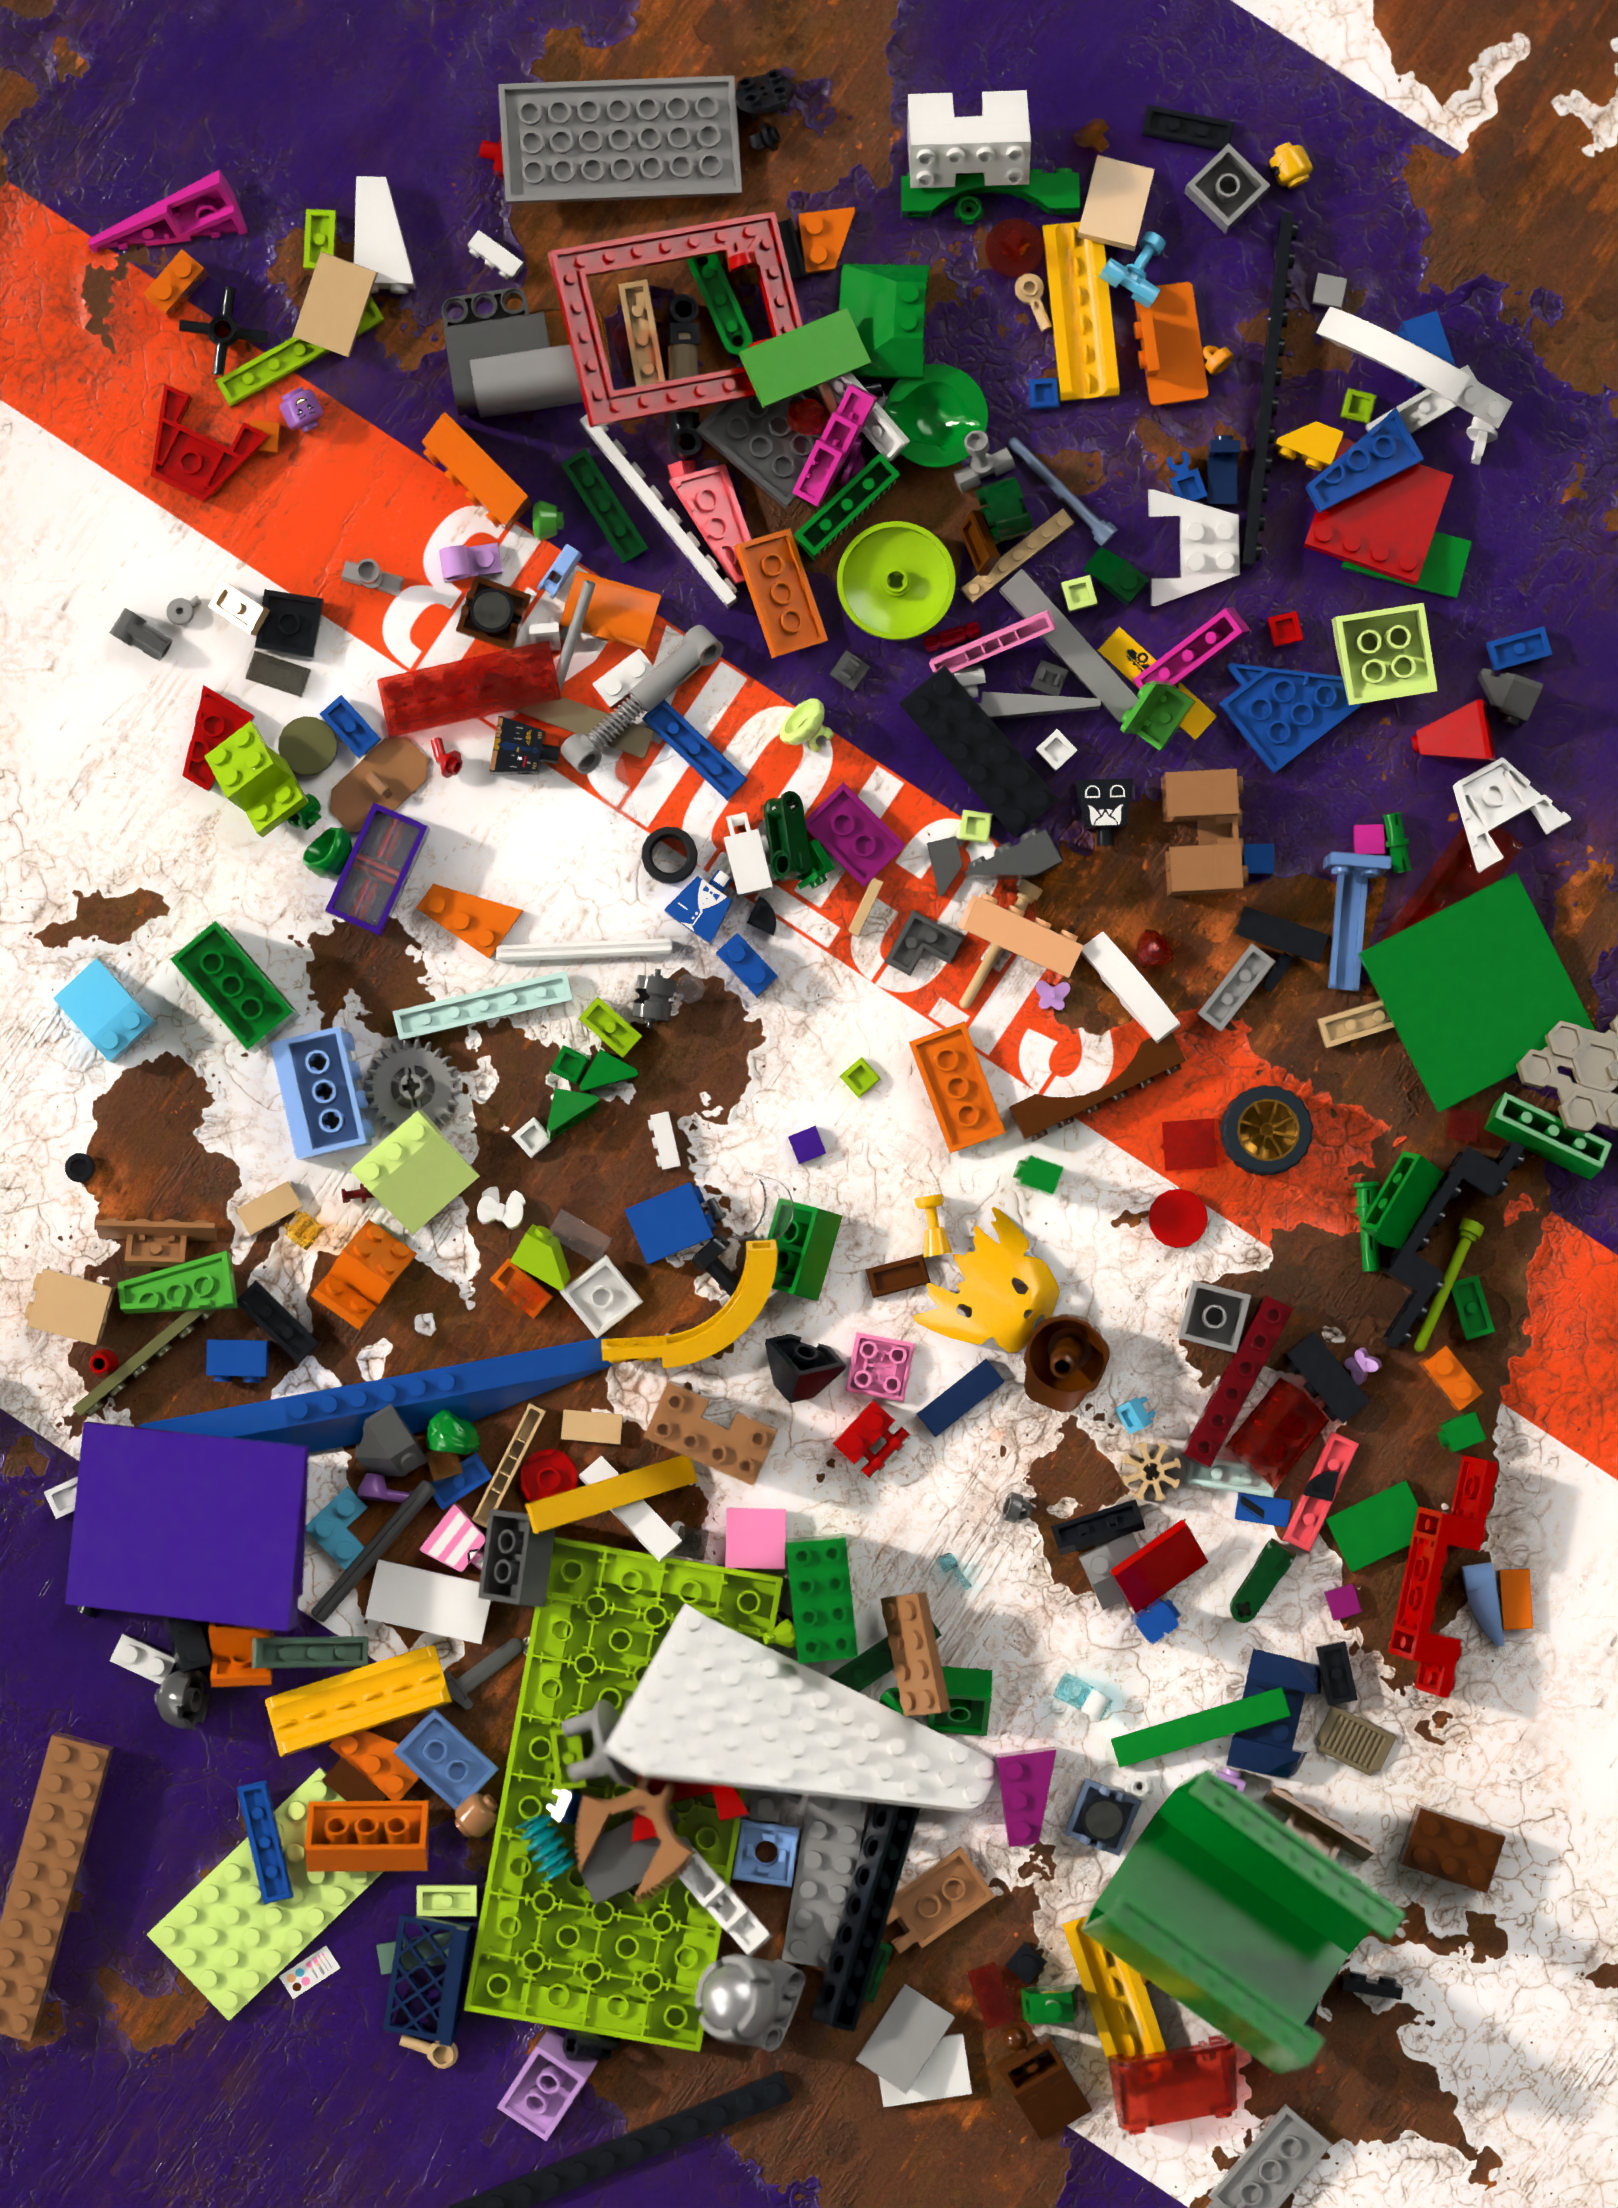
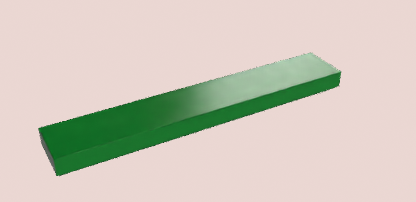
M1279 1687L1111 1738L1119 1768L1289 1717L1291 1713L1283 1687Z

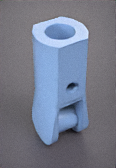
M566 544L539 583L537 589L540 591L544 589L551 594L550 598L554 599L583 555ZM553 572L562 577L558 584L549 579Z

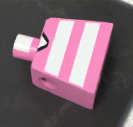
M455 1503L419 1550L459 1572H463L469 1563H472L482 1571L484 1556L482 1546L485 1544L486 1534Z

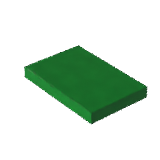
M1403 1480L1325 1518L1351 1573L1411 1544L1418 1504L1407 1481Z

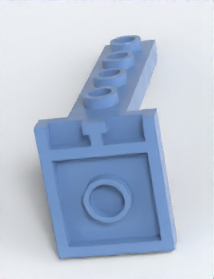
M1331 852L1324 857L1323 870H1331V874L1337 875L1328 989L1359 990L1361 960L1358 953L1362 951L1368 878H1379V876H1382V874L1391 869V857Z

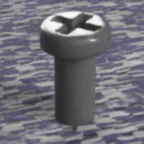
M715 1197L707 1200L714 1214V1222L727 1216L726 1212L721 1211Z

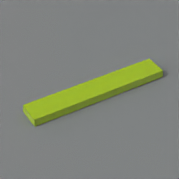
M371 295L356 337L385 322ZM292 337L215 381L232 408L331 351Z

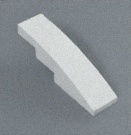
M1103 931L1083 946L1082 956L1100 974L1101 980L1120 999L1121 1005L1157 1043L1181 1026L1180 1022L1145 978Z
M693 1847L696 1853L692 1855L693 1859L690 1860V1865L686 1866V1871H683L681 1876L679 1875V1879L701 1905L713 1915L724 1930L735 1939L746 1954L752 1956L773 1937L772 1934Z

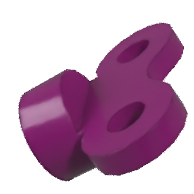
M857 439L842 466L844 469L840 483L842 488L849 483L851 475L858 474L866 467V458L860 452L863 439Z

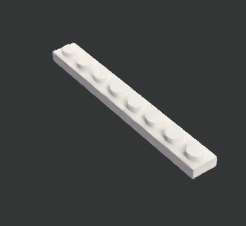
M587 414L580 419L581 426L724 605L729 608L736 603L737 597L734 595L738 591L727 577L722 580L716 572L719 566L709 554L705 557L698 550L701 544L691 531L686 534L679 526L682 520L672 508L668 511L661 503L664 499L654 485L649 488L642 480L646 475L637 463L634 462L630 465L624 457L627 451L617 439L612 442L605 432L609 430L608 427L603 425L590 428Z

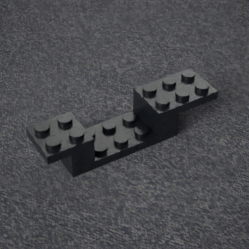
M1517 1141L1506 1142L1494 1162L1469 1146L1459 1149L1440 1179L1437 1189L1432 1193L1425 1205L1424 1211L1410 1231L1407 1241L1403 1243L1401 1249L1396 1248L1381 1273L1411 1292L1379 1342L1388 1348L1397 1349L1400 1345L1403 1347L1413 1333L1409 1330L1413 1322L1416 1320L1420 1321L1429 1307L1425 1303L1430 1296H1436L1443 1287L1445 1281L1441 1278L1445 1273L1414 1253L1421 1252L1430 1240V1236L1427 1235L1430 1228L1441 1223L1446 1215V1211L1443 1210L1444 1206L1450 1200L1454 1201L1462 1190L1463 1186L1459 1183H1462L1484 1198L1500 1196L1509 1183L1506 1176L1513 1169L1516 1171L1524 1160L1525 1155L1522 1154L1525 1146Z

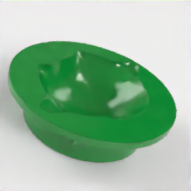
M925 365L924 379H899L891 389L885 404V412L910 440L900 454L909 461L924 467L942 468L963 461L970 456L966 451L964 443L967 434L976 430L985 433L987 428V404L980 387L969 375L948 365Z

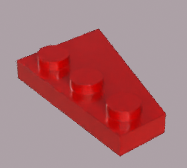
M203 685L200 705L196 714L194 731L182 776L209 792L217 779L204 756L249 721L252 722L255 716Z

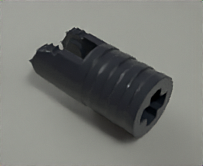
M570 2031L564 2037L563 2051L569 2059L608 2060L612 2056L611 2049L616 2050L620 2046L621 2038L590 2032Z

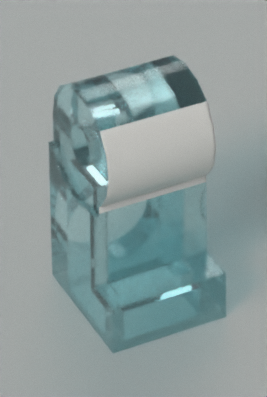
M1065 1671L1053 1692V1696L1074 1706L1102 1721L1113 1702V1699Z

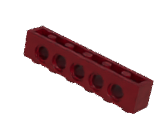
M1267 1295L1262 1297L1239 1341L1237 1353L1232 1354L1180 1455L1206 1469L1211 1467L1293 1311L1292 1308Z

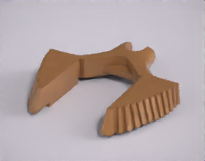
M646 1776L641 1777L633 1790L611 1799L598 1798L585 1793L580 1802V1810L577 1812V1822H575L577 1828H575L576 1841L574 1846L576 1848L574 1849V1854L577 1856L574 1858L575 1861H578L576 1867L582 1874L612 1814L632 1809L653 1820L658 1839L662 1842L635 1894L634 1902L638 1904L645 1903V1899L651 1900L652 1896L656 1897L659 1895V1891H664V1888L669 1887V1884H672L674 1879L677 1880L679 1875L681 1876L683 1871H686V1866L690 1865V1860L693 1859L692 1855L696 1853L675 1835L670 1820L669 1806L675 1791L673 1782L669 1781L661 1795H655L650 1789L653 1777Z

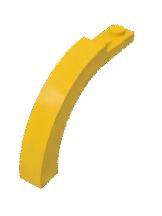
M776 1240L746 1241V1259L740 1282L728 1302L710 1319L692 1329L672 1335L601 1339L602 1361L608 1360L610 1363H623L626 1359H638L642 1362H649L661 1357L662 1368H672L695 1363L723 1350L749 1328L767 1301L777 1267Z

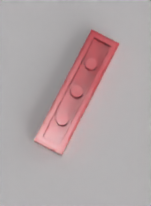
M1331 1431L1309 1481L1323 1472H1339L1334 1493L1335 1498L1359 1443ZM1302 1495L1282 1540L1310 1552L1333 1501Z

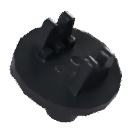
M773 69L766 74L753 78H741L737 82L738 89L735 92V99L739 108L750 113L752 120L756 121L759 120L758 114L772 112L779 108L781 114L787 112L786 104L793 97L794 88L792 82L783 75L781 70Z

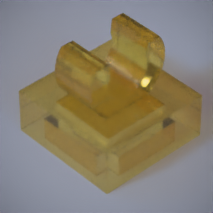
M295 1211L294 1214L298 1219L292 1226L288 1223L284 1224L287 1230L285 1235L307 1251L324 1231L325 1227L306 1212Z

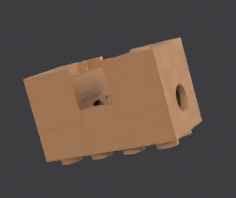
M1237 769L1165 772L1161 777L1163 823L1197 821L1198 845L1169 847V851L1165 852L1167 896L1238 893L1244 888L1243 885L1248 883L1247 865H1242L1244 842L1243 838H1239L1238 826H1242V810L1239 808V797L1243 794V777L1237 776Z
M668 1381L643 1437L754 1486L778 1429L737 1411L735 1418H733L729 1429L719 1426L703 1418L710 1398L675 1382Z

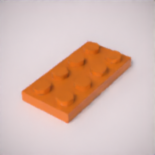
M791 528L736 544L734 548L772 659L828 641Z
M965 1021L908 1042L949 1153L1006 1133Z

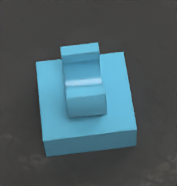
M1136 1397L1115 1408L1129 1435L1153 1423L1151 1418L1155 1416V1411L1147 1413L1142 1405L1148 1400L1147 1397Z

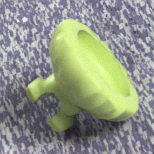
M810 698L798 704L786 716V720H784L780 728V739L789 745H799L808 742L809 748L813 752H819L822 749L816 742L819 735H824L828 740L834 735L829 727L822 725L824 721V706L819 699Z

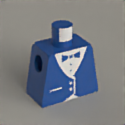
M719 869L709 883L697 876L664 909V912L711 945L732 903V900L723 894L732 879Z

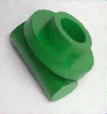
M894 1687L885 1690L880 1696L879 1703L904 1716L900 1703L899 1688Z

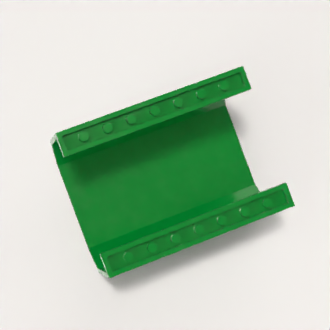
M1206 1769L1180 1783L1156 1811L1091 1908L1081 1931L1272 2071L1279 2074L1308 2066L1324 2042V2039L1304 2024L1349 1954L1371 1930L1386 1940L1390 1939L1406 1913L1213 1772Z

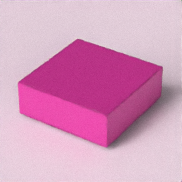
M1384 824L1353 826L1354 854H1385Z

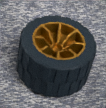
M1262 1085L1240 1093L1228 1104V1108L1222 1115L1219 1130L1221 1132L1220 1140L1227 1157H1230L1237 1167H1241L1250 1174L1274 1175L1296 1166L1301 1158L1306 1155L1313 1138V1122L1311 1123V1115L1309 1110L1306 1109L1304 1102L1296 1097L1293 1092L1282 1089L1279 1086Z

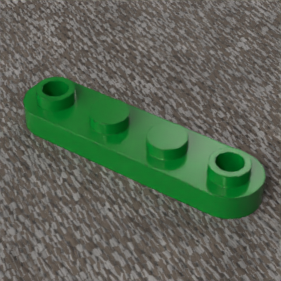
M717 255L703 256L708 259V263L705 266L698 265L697 260L700 257L688 259L690 271L725 350L732 356L740 357L739 352L747 349L753 343V337ZM740 337L744 343L739 347L734 346L732 343L733 339Z

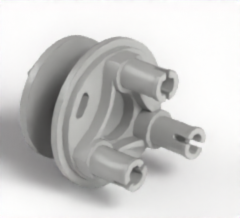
M630 1697V1698H628V1699L626 1700L625 1709H626L627 1705L629 1704V1702H630V1700H631L632 1697ZM607 1700L596 1702L594 1709L562 1721V1729L567 1738L592 1730L595 1743V1752L591 1755V1758L569 1764L568 1772L574 1783H578L586 1778L593 1780L599 1776L610 1774L618 1784L630 1787L636 1783L637 1772L603 1751L621 1718L617 1710Z

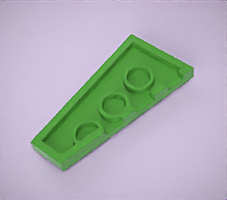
M228 1251L118 1283L120 1309L125 1314L238 1308L232 1255Z

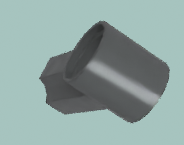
M127 608L123 609L109 632L131 647L134 645L158 661H161L167 654L173 642L171 638L148 625L145 619Z

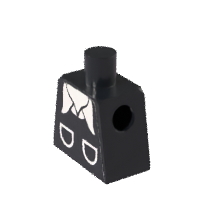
M1133 778L1075 781V791L1083 830H1096L1097 846H1114V829L1126 828Z

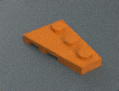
M432 884L416 907L488 959L492 957L497 946L502 943L523 913L521 909L436 884Z
M364 1730L334 1740L329 1745L330 1748L349 1762L391 1801H400L420 1778L393 1753V1750L399 1743L370 1730Z

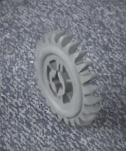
M404 1039L402 1049H399L395 1043H392L393 1053L391 1054L382 1049L381 1053L384 1060L381 1061L373 1058V1062L378 1067L377 1070L367 1069V1073L372 1075L374 1079L364 1082L365 1085L373 1088L372 1091L365 1093V1097L374 1098V1101L368 1105V1108L379 1109L374 1118L380 1119L385 1116L386 1119L383 1127L387 1128L392 1123H395V1131L417 1110L422 1109L432 1122L436 1121L444 1126L445 1122L442 1115L453 1116V1113L448 1108L449 1105H459L452 1096L462 1093L461 1090L453 1088V1085L459 1083L461 1078L451 1076L458 1069L457 1066L447 1067L451 1056L441 1059V1047L432 1053L431 1042H427L422 1049L419 1039L415 1040L413 1047H410L408 1041ZM415 1066L426 1069L428 1073L423 1077L416 1075ZM404 1068L405 1075L400 1081L394 1079L395 1075ZM429 1076H432L435 1083L434 1094L427 1091L425 1080ZM411 1078L414 1083L420 1084V1088L415 1090L414 1096H412L411 1092L405 1091V1086L410 1084L409 1080ZM392 1082L398 1083V1090L401 1094L395 1100L391 1092ZM425 1094L432 1096L431 1101L422 1107L420 1099ZM403 1098L410 1100L411 1109L400 1106L398 1102Z

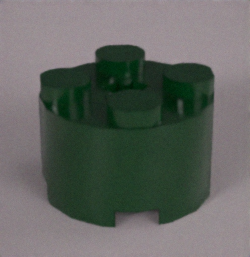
M1015 477L1005 478L974 490L980 507L984 505L979 510H981L986 524L992 527L989 531L995 545L1034 531L1029 511L1027 512L1023 501V493Z

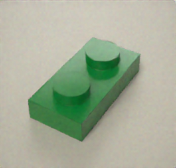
M1478 1275L1455 1281L1450 1292L1465 1340L1495 1332Z

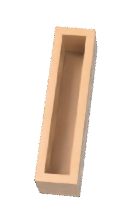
M982 893L981 897L971 896L959 922V928L1062 976L1070 977L1084 946L1076 942L1078 936L1063 929L1060 934L1051 931L1050 927L1052 924L1035 917L1034 922L1023 918L1025 912L1011 905L1008 906L1007 910L997 906L999 900L988 894Z

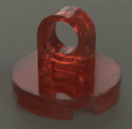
M1010 218L999 222L991 229L986 239L985 253L988 264L997 274L1005 278H1018L1024 274H1031L1038 267L1043 257L1044 243L1040 232L1033 224L1023 219Z

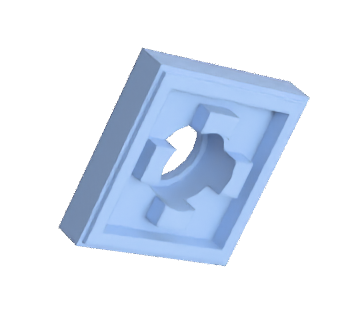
M741 1819L732 1879L792 1888L800 1827ZM763 1841L772 1842L777 1848L776 1858L769 1863L761 1862L755 1855L757 1845Z

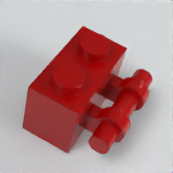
M872 1400L836 1438L833 1445L854 1465L864 1456L869 1462L861 1471L870 1478L877 1470L881 1471L886 1466L884 1462L895 1450L898 1452L904 1446L902 1443L910 1434L901 1427L893 1435L888 1428L895 1420ZM882 1436L887 1443L874 1454L870 1447Z

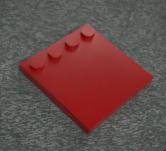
M1342 437L1333 462L1357 442ZM1417 464L1320 514L1316 509L1303 547L1416 586L1454 475Z

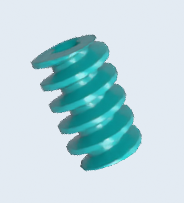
M551 1814L537 1815L516 1827L517 1830H527L521 1839L532 1840V1843L526 1849L527 1851L537 1850L538 1853L532 1858V1861L543 1862L537 1870L538 1873L548 1872L547 1877L543 1881H547L565 1872L575 1862L572 1857L564 1858L569 1852L568 1847H558L564 1841L563 1836L553 1837L559 1828L557 1825L548 1826L553 1819Z

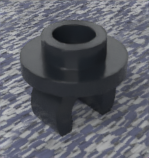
M767 122L761 125L762 132L749 137L752 148L757 150L769 147L774 152L778 150V143L781 142L777 128L775 126L771 127Z

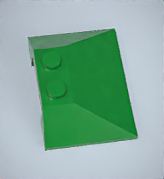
M842 264L839 311L845 308L848 309L871 361L869 365L851 372L855 378L924 379L926 353L924 330L926 296L929 295L930 265Z

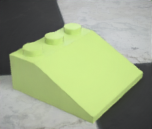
M1424 603L1338 616L1331 619L1336 651L1349 705L1438 691Z
M422 1109L417 1110L350 1169L368 1191L412 1235L480 1177Z

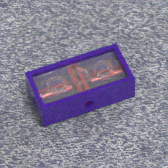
M373 802L325 911L330 915L383 937L431 829L427 825Z

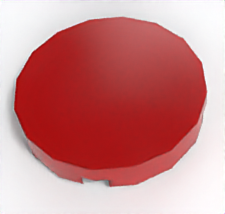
M1183 1189L1167 1190L1157 1196L1150 1206L1148 1215L1149 1228L1154 1237L1162 1244L1174 1248L1187 1247L1198 1241L1205 1232L1208 1222L1207 1210L1202 1200L1191 1191Z
M554 1449L539 1450L529 1456L522 1465L519 1475L520 1488L526 1499L531 1503L576 1489L578 1486V1469L573 1460L562 1451Z

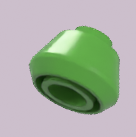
M539 500L533 506L534 537L539 541H544L557 536L558 530L564 529V513L558 512L556 505Z

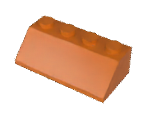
M444 412L422 440L423 446L426 448L423 454L434 465L440 462L447 469L443 474L455 486L460 483L467 490L464 495L474 506L477 507L481 504L488 511L485 516L496 528L502 525L508 530L532 506L529 496Z
M309 1801L305 1839L307 1872L428 1870V1801Z

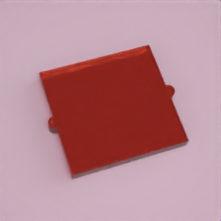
M1214 1118L1162 1122L1163 1144L1160 1147L1164 1149L1165 1171L1217 1167L1216 1146L1219 1142L1215 1140Z

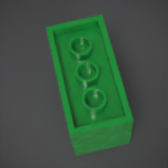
M216 920L170 958L177 969L249 1052L256 1054L301 1016L229 930Z
M845 1533L786 1539L798 1664L858 1657Z

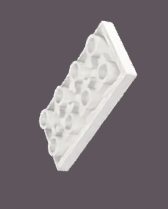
M378 1559L365 1618L482 1644L491 1600L478 1598L480 1586L478 1581Z

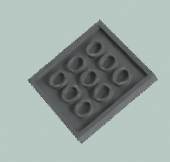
M816 386L765 408H762L758 397L720 403L700 424L696 432L786 509L797 497L792 491L816 440L821 439L830 416Z

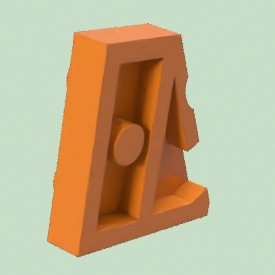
M855 207L798 214L806 274L835 271L855 215Z

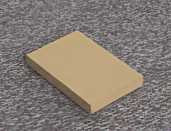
M1097 155L1077 237L1135 251L1155 169Z
M320 252L293 337L350 357L378 272L326 252Z

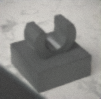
M846 650L829 676L854 692L871 667Z
M1040 660L1030 689L1048 696H1059L1068 670Z

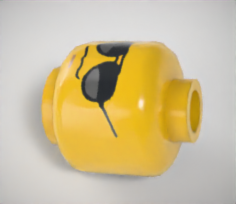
M1287 142L1274 149L1276 154L1270 159L1269 164L1279 185L1288 186L1289 189H1292L1310 179L1309 174L1312 172L1313 167L1303 146H1292L1290 142Z

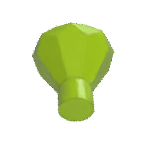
M788 1619L784 1620L773 1631L763 1633L764 1644L776 1643L788 1648L794 1647L796 1638L792 1623Z

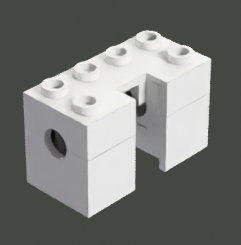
M1027 90L982 92V116L954 117L952 93L908 94L907 138L911 188L955 187L956 173H984L985 186L1029 184L1031 138Z

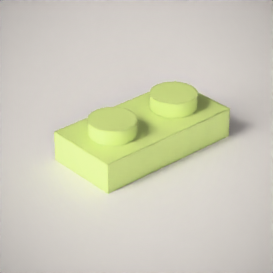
M417 1885V1916H477V1885Z

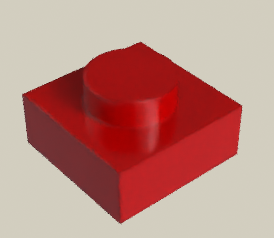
M1297 611L1267 618L1273 648L1303 641Z

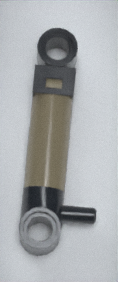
M688 294L675 296L665 311L666 320L669 323L665 329L669 380L698 375L697 346L700 344L699 323L692 322L698 314L699 307L695 298ZM675 306H685L689 312L688 317L678 316L675 312ZM699 408L670 413V440L668 447L672 456L678 460L691 459L701 448L702 438L696 432V429L701 424L699 423ZM680 437H687L691 441V450H684L679 446L678 440Z

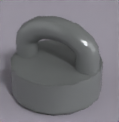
M1011 1492L1004 1502L1002 1518L1005 1521L1015 1523L1017 1519L1028 1518L1033 1512V1507L1031 1503L1023 1500V1495Z

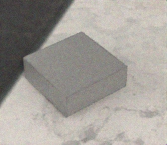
M1318 273L1311 304L1333 307L1340 310L1347 279Z

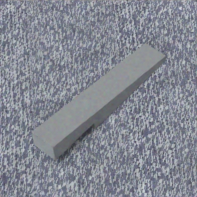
M1023 569L1019 570L1000 588L999 592L1024 619L1047 609L1050 610L1056 628L1039 637L1096 698L1101 699V704L1120 723L1124 713L1130 707L1134 708L1139 699Z
M982 692L981 703L978 704L992 720L1098 710L1101 706V699Z

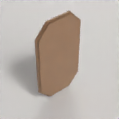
M408 737L384 738L332 788L330 812L350 833L360 832L373 802L395 811L426 781L428 758Z

